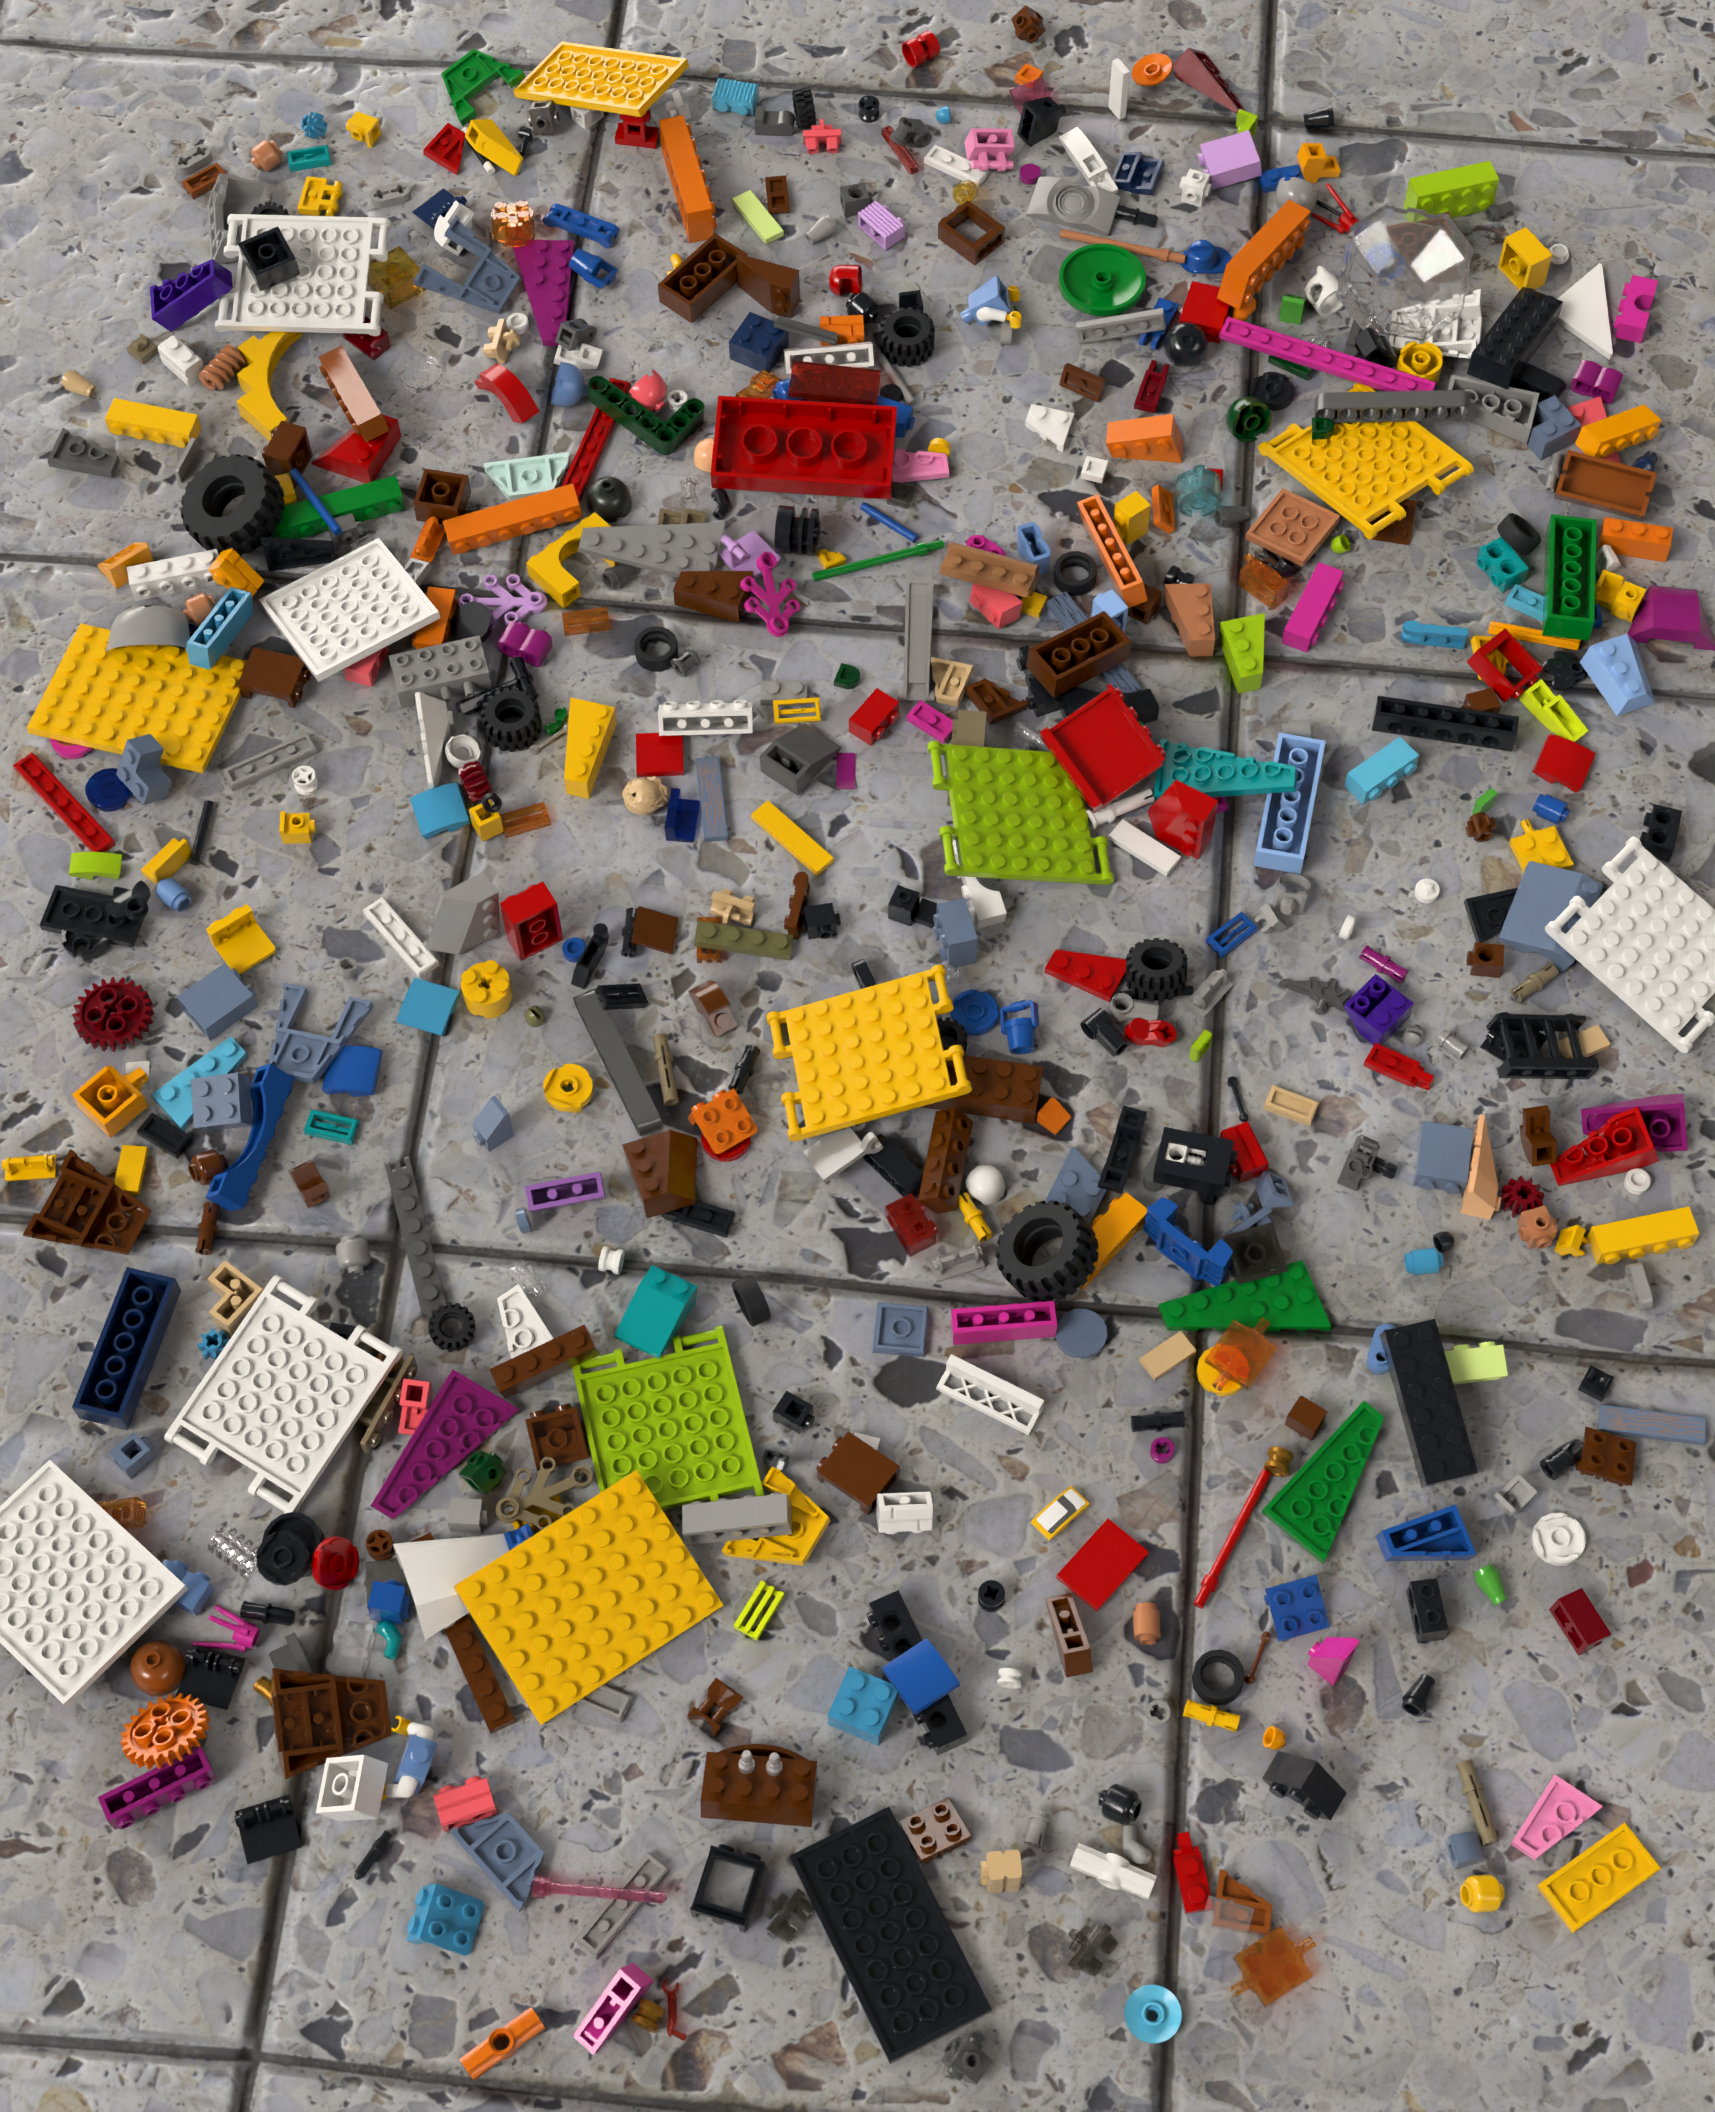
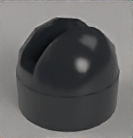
M488 792L483 795L481 802L486 812L495 813L500 810L502 801L496 793ZM491 798H492L493 802L495 803V804L492 805V806H490L489 801H488V800L491 799Z
M1443 1231L1433 1235V1243L1438 1252H1447L1454 1246L1455 1239L1450 1232Z

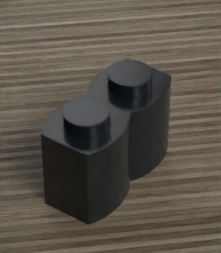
M1363 329L1354 337L1365 360L1389 368L1394 367L1398 363V357L1388 338L1378 335L1375 329Z

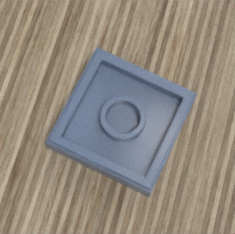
M878 1302L873 1353L924 1357L929 1306Z

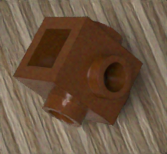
M1027 5L1011 18L1015 28V35L1020 40H1025L1030 44L1046 31L1043 25V17Z

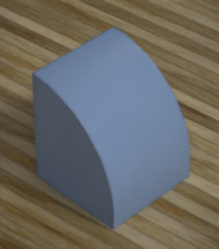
M1471 1831L1450 1835L1445 1842L1454 1870L1487 1861L1477 1832Z

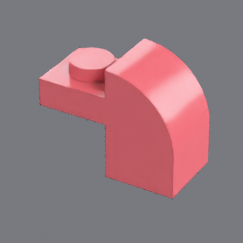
M403 1379L399 1403L402 1406L399 1434L412 1436L432 1403L433 1386L430 1382Z

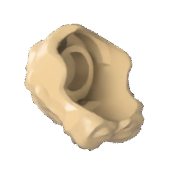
M656 776L630 780L622 792L625 807L628 811L644 816L652 815L671 799L669 789L662 785L661 779Z

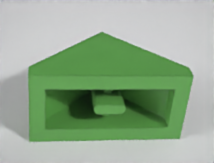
M1287 293L1283 295L1279 321L1300 325L1307 298Z

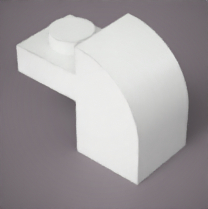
M455 200L445 217L440 215L434 229L436 241L443 248L458 256L463 247L445 237V232L455 216L466 227L475 213Z

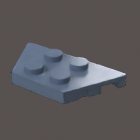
M1072 1147L1045 1202L1048 1203L1049 1200H1054L1070 1205L1091 1226L1108 1190L1098 1188L1101 1176L1079 1151Z
M509 1812L496 1815L493 1819L476 1821L472 1825L459 1829L458 1827L452 1828L449 1832L520 1913L525 1906L544 1860L545 1853Z

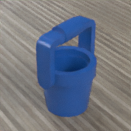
M580 248L575 251L569 262V267L579 274L583 280L600 289L610 285L616 279L618 272L616 267L606 262L603 258ZM601 268L609 273L603 280L596 277Z
M1021 1000L1000 1009L1001 1032L1007 1036L1010 1053L1022 1055L1033 1052L1035 1030L1039 1026L1038 1004L1032 1000ZM1031 1008V1018L1021 1017L1008 1020V1013Z

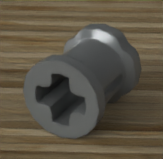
M687 647L685 652L677 659L673 658L670 661L673 670L681 677H684L687 674L686 671L694 665L698 666L701 663L697 652L690 647Z

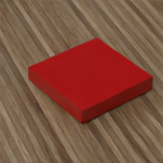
M659 733L636 734L637 777L684 775L683 735L659 736Z

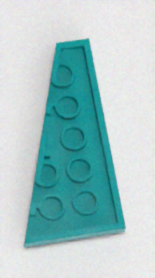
M1160 738L1159 745L1165 751L1166 756L1164 757L1165 765L1156 771L1155 800L1162 796L1175 780L1210 797L1296 792L1298 773L1296 766L1272 761L1267 763L1256 761L1253 757H1236L1234 753L1200 747L1199 749L1188 747L1186 743L1179 742L1174 744L1169 743L1167 739Z

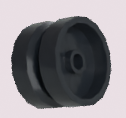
M290 1512L281 1514L272 1520L265 1529L262 1541L276 1532L291 1531L299 1535L308 1545L311 1554L310 1566L303 1576L308 1577L312 1575L311 1563L313 1554L318 1545L326 1539V1536L313 1519L303 1513Z

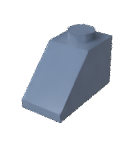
M494 1095L473 1122L475 1133L472 1135L479 1146L484 1145L489 1152L514 1136L509 1113Z

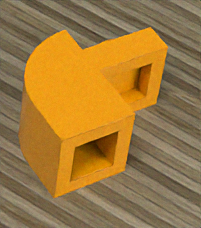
M1302 143L1297 154V161L1306 181L1316 184L1319 177H1339L1341 170L1335 156L1326 155L1322 143Z

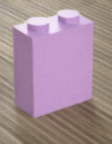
M1249 130L1200 144L1201 154L1197 155L1200 167L1204 166L1205 168L1203 172L1210 174L1209 182L1212 184V190L1262 176L1260 159Z

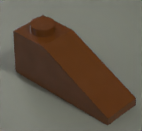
M1072 1593L1046 1598V1606L1066 1678L1093 1672L1091 1648Z

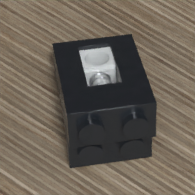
M1164 1127L1154 1167L1153 1182L1203 1192L1202 1204L1213 1205L1214 1196H1223L1225 1187L1230 1188L1233 1173H1229L1230 1165L1235 1166L1238 1151L1234 1150V1141ZM1173 1156H1179V1157H1181L1182 1159H1180V1160H1173V1159H1171V1157H1173Z

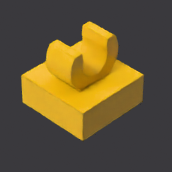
M1579 1225L1561 1229L1554 1251L1561 1256L1571 1254L1574 1257L1583 1256L1585 1253L1580 1250V1246L1588 1244V1240L1583 1237L1585 1229Z

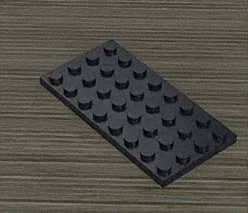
M890 1807L789 1856L889 2064L992 2012Z

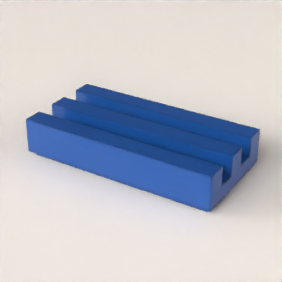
M1241 911L1207 937L1205 943L1208 946L1211 945L1214 952L1217 951L1219 956L1223 958L1255 934L1258 927ZM1240 921H1244L1243 924H1241L1239 927L1231 931L1226 937H1224L1218 943L1216 942L1218 938H1220L1223 934H1225L1227 931H1229L1231 928L1237 925Z

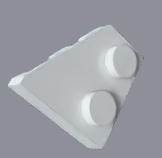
M1031 404L1025 426L1031 431L1038 433L1045 441L1048 439L1057 445L1056 449L1063 452L1074 420V413Z

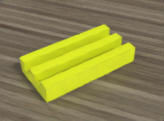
M761 1580L736 1620L734 1628L757 1641L784 1598V1593L775 1590L771 1585H766ZM765 1591L764 1597L745 1627L742 1626L760 1595ZM774 1596L775 1599L773 1600L766 1614L762 1618L755 1632L751 1631V1628L753 1627L757 1618L759 1617L765 1605L769 1601L770 1597Z

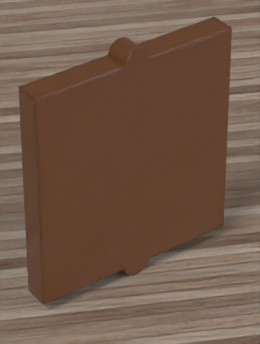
M638 906L636 918L632 924L634 931L631 943L672 954L674 941L678 936L676 933L678 917Z

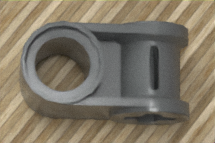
M901 117L897 129L890 134L891 139L900 146L923 148L932 140L931 133L920 119Z

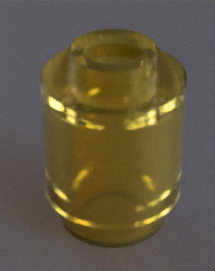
M970 180L959 183L953 190V198L960 205L967 200L972 202L978 195L977 185Z

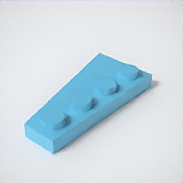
M230 1036L151 1095L179 1129L184 1131L188 1126L187 1123L193 1117L191 1079L234 1073L247 1058V1054Z

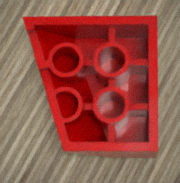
M382 414L389 431L368 442H365L362 435L357 436L354 429L351 428L311 462L312 465L363 483L373 482L401 438L398 419Z
M1175 780L1148 809L1156 839L1180 850L1184 855L1192 856L1198 860L1212 840L1218 800Z

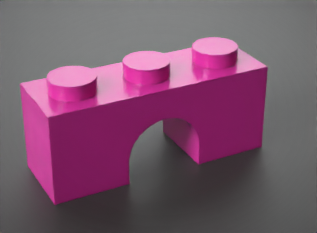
M1632 275L1630 283H1625L1622 296H1626V299L1621 298L1618 312L1622 313L1616 316L1613 328H1617L1615 338L1641 343L1649 312L1639 309L1650 311L1658 280Z

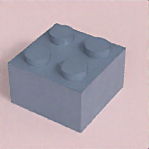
M965 898L937 904L936 914H933L935 924L933 934L936 941L940 940L941 947H939L941 960L946 961L948 969L977 963L978 938Z
M231 1073L191 1079L193 1123L195 1129L210 1132L253 1126L250 1079L248 1076L240 1073Z

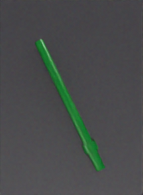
M941 539L925 543V541L916 543L914 547L813 572L812 578L815 582L916 555L918 557L928 555V552L945 548L944 542Z

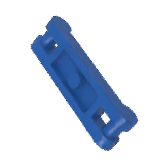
M553 203L549 209L550 213H547L542 219L543 223L548 227L555 226L600 243L604 248H609L613 243L612 239L616 238L620 233V229L612 223L558 203Z

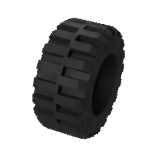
M1049 1200L1048 1203L1045 1201L1035 1202V1206L1027 1205L1021 1213L1018 1214L1016 1212L1012 1216L1013 1219L1010 1223L1005 1224L1002 1229L1004 1233L999 1235L997 1244L1000 1246L996 1247L997 1265L1004 1278L1023 1297H1028L1034 1302L1040 1300L1042 1302L1053 1301V1299L1060 1301L1065 1299V1295L1076 1293L1080 1285L1084 1286L1086 1284L1088 1275H1092L1095 1269L1093 1263L1098 1260L1099 1253L1096 1251L1099 1247L1098 1240L1095 1238L1093 1229L1070 1205L1054 1200ZM1063 1237L1058 1253L1050 1261L1039 1266H1032L1033 1256L1043 1243L1052 1238Z

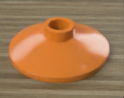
M1161 53L1144 56L1134 65L1132 78L1140 86L1149 87L1157 85L1170 75L1172 61L1167 55Z

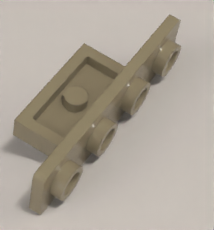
M408 1355L395 1380L390 1377L385 1378L357 1420V1422L369 1427L360 1442L363 1452L369 1454L372 1447L375 1448L381 1439L380 1432L384 1425L390 1423L396 1403H400L403 1379L413 1380L416 1376L418 1366L414 1356Z

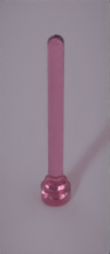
M535 1875L532 1884V1897L545 1899L546 1896H551V1894L650 1903H664L667 1900L664 1892L557 1883L543 1875Z

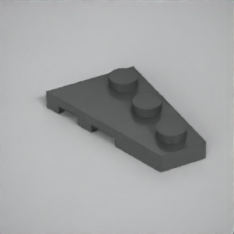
M62 428L47 460L49 467L113 478L120 463L118 455L98 445L93 446L87 443L84 438L71 435L64 428Z

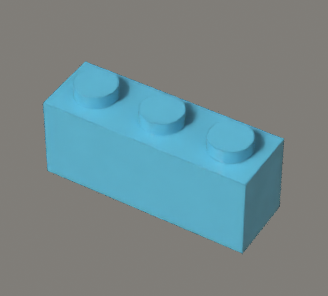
M1398 737L1348 772L1344 786L1363 805L1369 800L1374 801L1386 788H1393L1402 777L1411 775L1417 769L1419 754L1401 737Z

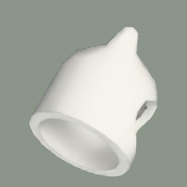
M1322 266L1317 267V274L1308 281L1304 289L1307 300L1322 317H1328L1337 313L1346 304L1348 299L1346 289L1343 286L1341 288V283L1336 277Z

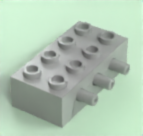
M480 636L389 655L401 709L411 707L413 704L414 706L416 705V692H421L439 700L443 699V701L448 703L452 700V697L465 694L466 697L470 698L479 689L482 691L492 688Z

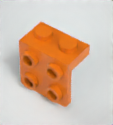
M734 1088L728 1092L724 1089L712 1096L713 1100L707 1104L703 1101L691 1108L692 1112L688 1116L692 1126L698 1125L715 1154L723 1153L757 1132V1126Z

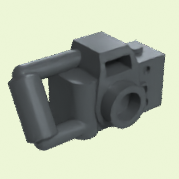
M1364 1135L1356 1138L1337 1184L1356 1191L1361 1185V1179L1370 1178L1374 1169L1372 1165L1380 1148L1378 1141ZM1360 1145L1371 1149V1154L1368 1155L1358 1151ZM1366 1166L1370 1168L1367 1177L1363 1176Z

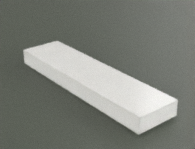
M383 897L363 909L367 919L419 978H422L439 966V961L423 946L420 939Z

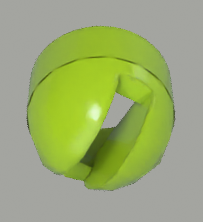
M1341 534L1331 541V549L1334 553L1343 554L1350 550V542L1344 534Z

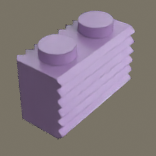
M875 200L874 203L858 212V227L875 240L884 250L905 238L906 226L904 221L900 217L896 218L888 206L881 205Z

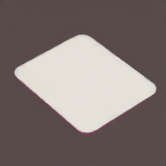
M149 1061L126 1063L125 1074L129 1075L140 1067L149 1078Z

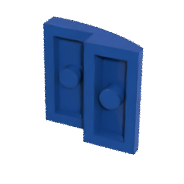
M344 1046L326 1069L322 1091L326 1094L348 1092L352 1097L374 1095L383 1051L372 1047Z
M927 1638L882 1667L884 1675L897 1689L900 1698L914 1715H917L960 1686L954 1673Z

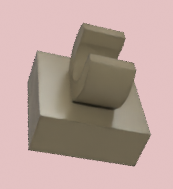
M141 333L140 337L135 341L133 340L127 347V351L132 357L145 364L158 353V346Z

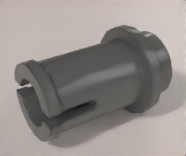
M1511 201L1496 206L1492 204L1485 211L1486 218L1489 221L1495 222L1501 217L1513 215L1515 208Z

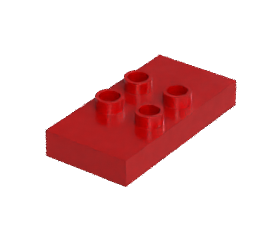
M718 396L710 474L711 486L716 489L891 499L897 406Z

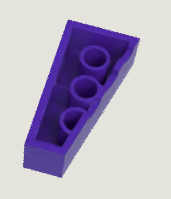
M211 259L193 267L192 271L188 274L186 272L178 274L177 279H166L159 287L157 285L151 286L152 320L172 332L182 326L187 320L196 316L204 308L213 304L221 296L230 292L233 289L232 272L214 259Z

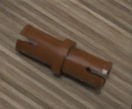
M210 1202L203 1205L202 1220L197 1228L199 1236L195 1252L203 1255L204 1250H206L205 1255L212 1253L214 1235L218 1231L216 1222L220 1206L212 1203L211 1208L209 1207Z

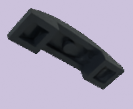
M1123 1105L1098 1188L1120 1194L1123 1193L1147 1115L1146 1111Z

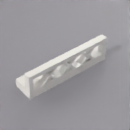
M952 1354L946 1362V1371L936 1387V1390L1027 1435H1030L1044 1407L1043 1399ZM950 1375L961 1380L963 1387L953 1390L945 1386ZM978 1388L984 1392L986 1398L975 1401L970 1398L968 1391ZM1002 1400L1007 1403L1009 1410L999 1413L993 1409L991 1402ZM1024 1411L1033 1416L1026 1426L1016 1420V1413Z

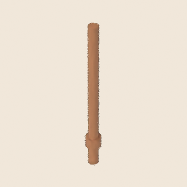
M1061 229L1060 238L1088 244L1116 245L1131 253L1159 258V261L1162 262L1173 261L1185 264L1186 255L1170 252V249L1161 248L1159 250Z

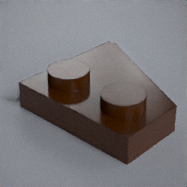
M987 679L966 686L965 689L966 695L977 709L986 712V720L990 725L1027 710L1028 707L1024 699L1020 702L1010 697L1011 692L997 687L995 683Z

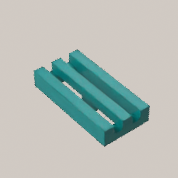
M328 145L286 151L290 172L332 165Z
M311 1109L303 1131L305 1135L352 1145L354 1142L353 1137L356 1136V1129L359 1128L360 1122L357 1119ZM314 1118H316V1119H321V1120H325V1121H329V1122H334V1123H338V1124H343V1125H347V1126H351V1127H350V1129H349V1128H344V1127L336 1126L335 1124H331V1123H322V1122L314 1121Z

